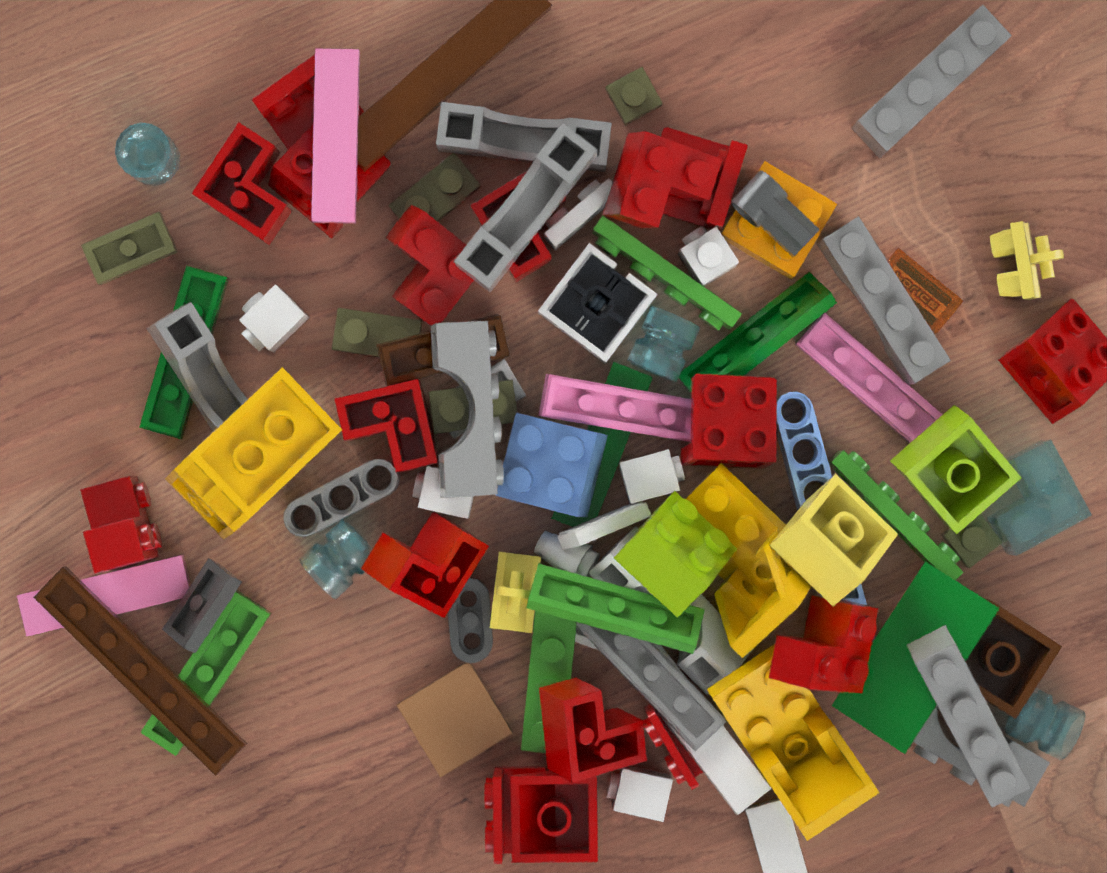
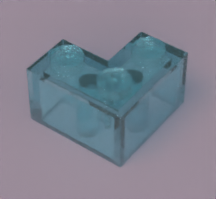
M1040 440L1006 459L1021 476V479L1016 484L1023 498L988 516L987 519L994 532L1003 542L1001 545L1006 554L1017 556L1090 517L1092 514L1052 440Z

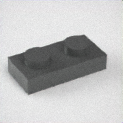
M208 558L162 630L184 649L196 653L227 604L233 598L242 581L221 564Z

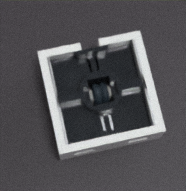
M589 243L540 307L538 314L606 364L655 299L657 293L630 273L626 278L615 271L617 263Z

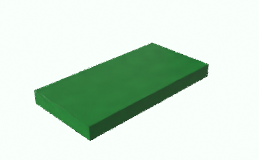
M925 561L872 642L868 661L869 671L864 682L863 692H840L831 706L903 754H906L937 707L909 652L907 644L946 625L966 662L1000 609Z

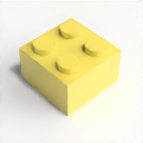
M835 474L803 503L770 546L834 606L867 578L898 533Z

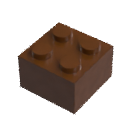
M986 599L1000 610L965 663L985 701L1016 719L1062 646L993 601Z

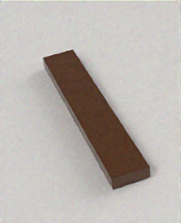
M493 0L358 117L357 164L364 172L440 107L441 102L448 100L549 12L552 4L548 0Z
M63 566L33 597L215 776L248 744L67 566Z

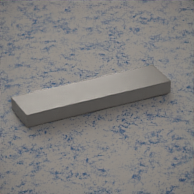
M582 623L577 625V628L694 751H697L727 722L653 643Z

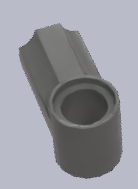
M760 170L730 202L743 218L756 228L761 227L785 251L794 257L820 229L787 199L788 195L785 190L771 176Z

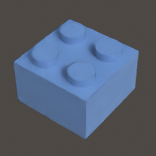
M516 413L503 463L504 482L503 485H498V495L495 496L576 517H588L608 435Z

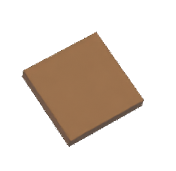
M463 663L397 704L398 709L440 778L513 734L511 727L472 663Z

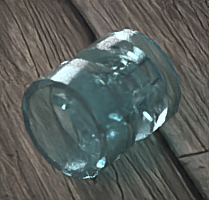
M137 123L130 125L121 132L116 141L115 155L118 164L124 172L145 185L156 186L166 183L175 175L179 168L180 154L177 145L164 131L153 124Z
M651 306L642 325L645 336L644 338L636 339L627 361L647 372L676 383L686 362L682 355L683 351L692 349L701 328L673 313Z
M344 519L325 535L326 543L324 545L315 544L299 559L309 575L334 599H337L353 584V575L355 573L360 575L365 573L360 568L373 549Z
M1036 688L1016 719L1011 716L1008 717L1005 733L1026 744L1036 740L1039 750L1062 761L1071 752L1081 734L1085 721V711L1062 700L1053 704L1052 695Z

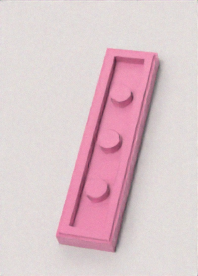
M315 48L311 219L313 223L356 224L359 49Z
M826 313L817 318L795 344L909 444L943 415Z
M546 374L538 416L691 442V399Z
M184 555L81 580L116 615L182 599L191 586ZM40 590L17 595L26 637L64 628L33 598Z

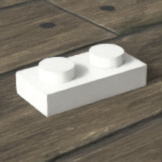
M609 178L602 184L597 180L590 183L578 194L577 197L581 202L570 212L563 207L545 223L549 230L544 233V238L554 250H557L605 208L612 186V181Z

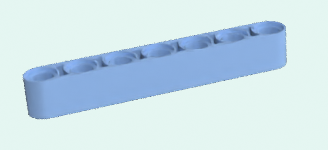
M788 392L777 398L776 434L798 511L806 501L804 498L805 486L811 481H817L824 485L832 477L810 399L800 392ZM788 399L796 400L803 408L802 418L797 423L787 422L781 414L782 405ZM800 440L808 441L814 449L812 460L805 465L798 463L793 457V447ZM861 584L842 599L867 605Z

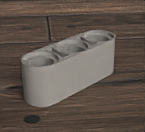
M374 459L292 501L284 511L283 520L285 527L296 536L305 537L316 534L391 495L400 484V473L395 472L394 463L388 460ZM377 466H384L391 473V483L384 490H376L369 482V474ZM341 485L350 488L354 496L353 503L345 510L336 508L331 499L334 489ZM302 505L311 507L315 512V523L309 529L298 527L294 520L297 508Z

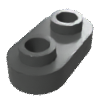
M470 577L449 610L448 620L450 644L453 653L464 662L476 663L489 655L493 646V631L490 628L491 606L489 591L483 582ZM469 590L476 594L477 602L473 606H465L461 602V594L464 591ZM468 633H476L480 638L479 646L476 648L467 647L464 643V637Z

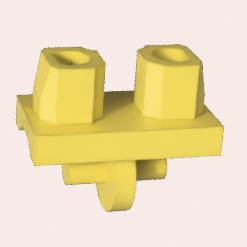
M1024 221L1010 223L1011 229L1003 230L990 236L994 258L1015 255L1018 271L997 274L999 295L1003 297L1022 296L1026 300L1041 298L1036 264H1040L1042 279L1055 277L1052 261L1064 259L1063 250L1050 251L1048 235L1035 237L1037 253L1034 254L1029 223H1024Z
M499 552L490 628L532 633L535 610L528 609L526 606L538 563L541 564V557Z

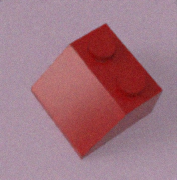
M551 770L511 775L512 863L598 862L597 776L571 783Z

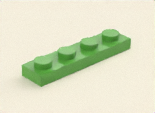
M604 215L593 228L592 234L598 237L595 244L614 258L618 253H621L633 263L629 268L648 282L655 277L667 286L664 293L682 306H685L687 302L693 304L702 311L698 317L715 330L719 331L722 326L730 330L742 315L738 310Z
M841 450L828 460L829 466L869 507L898 533V536L924 562L926 561L954 580H957L964 573L956 565L960 560L959 556L943 541L937 545L926 534L930 527L915 512L912 511L907 515L896 504L901 498L887 483L882 481L877 485L867 474L871 469L870 466L856 452L852 451L848 455L844 450Z
M539 563L526 608L691 654L694 653L697 646L705 611L703 608L690 605L681 615L676 617L652 594Z
M236 590L233 598L215 622L208 636L204 639L197 652L191 655L178 676L211 706L272 613ZM153 714L140 732L175 756L179 754L184 746Z
M535 611L521 751L546 753L539 687L571 679L577 622Z

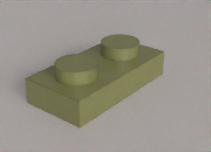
M452 153L388 206L399 219L412 204L424 210L439 222L481 188V185L457 155Z
M160 212L81 245L96 282L99 285L108 283L178 253Z
M338 308L332 350L379 357L376 344L421 333L422 320Z
M513 379L499 381L498 399H492L493 417L499 416L501 424L514 423L517 413ZM462 387L428 392L434 434L466 430L469 420V404Z

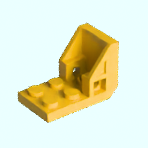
M282 367L191 452L165 480L224 540L247 522L342 429Z
M720 463L685 499L690 501L696 507L698 513L714 528L723 531L729 541L737 548L718 574L724 581L716 590L714 596L729 645L743 658L800 606L812 586L770 546L786 524Z
M774 644L707 688V691L808 841L879 794V791L834 724L822 710L812 692L806 688L769 679Z

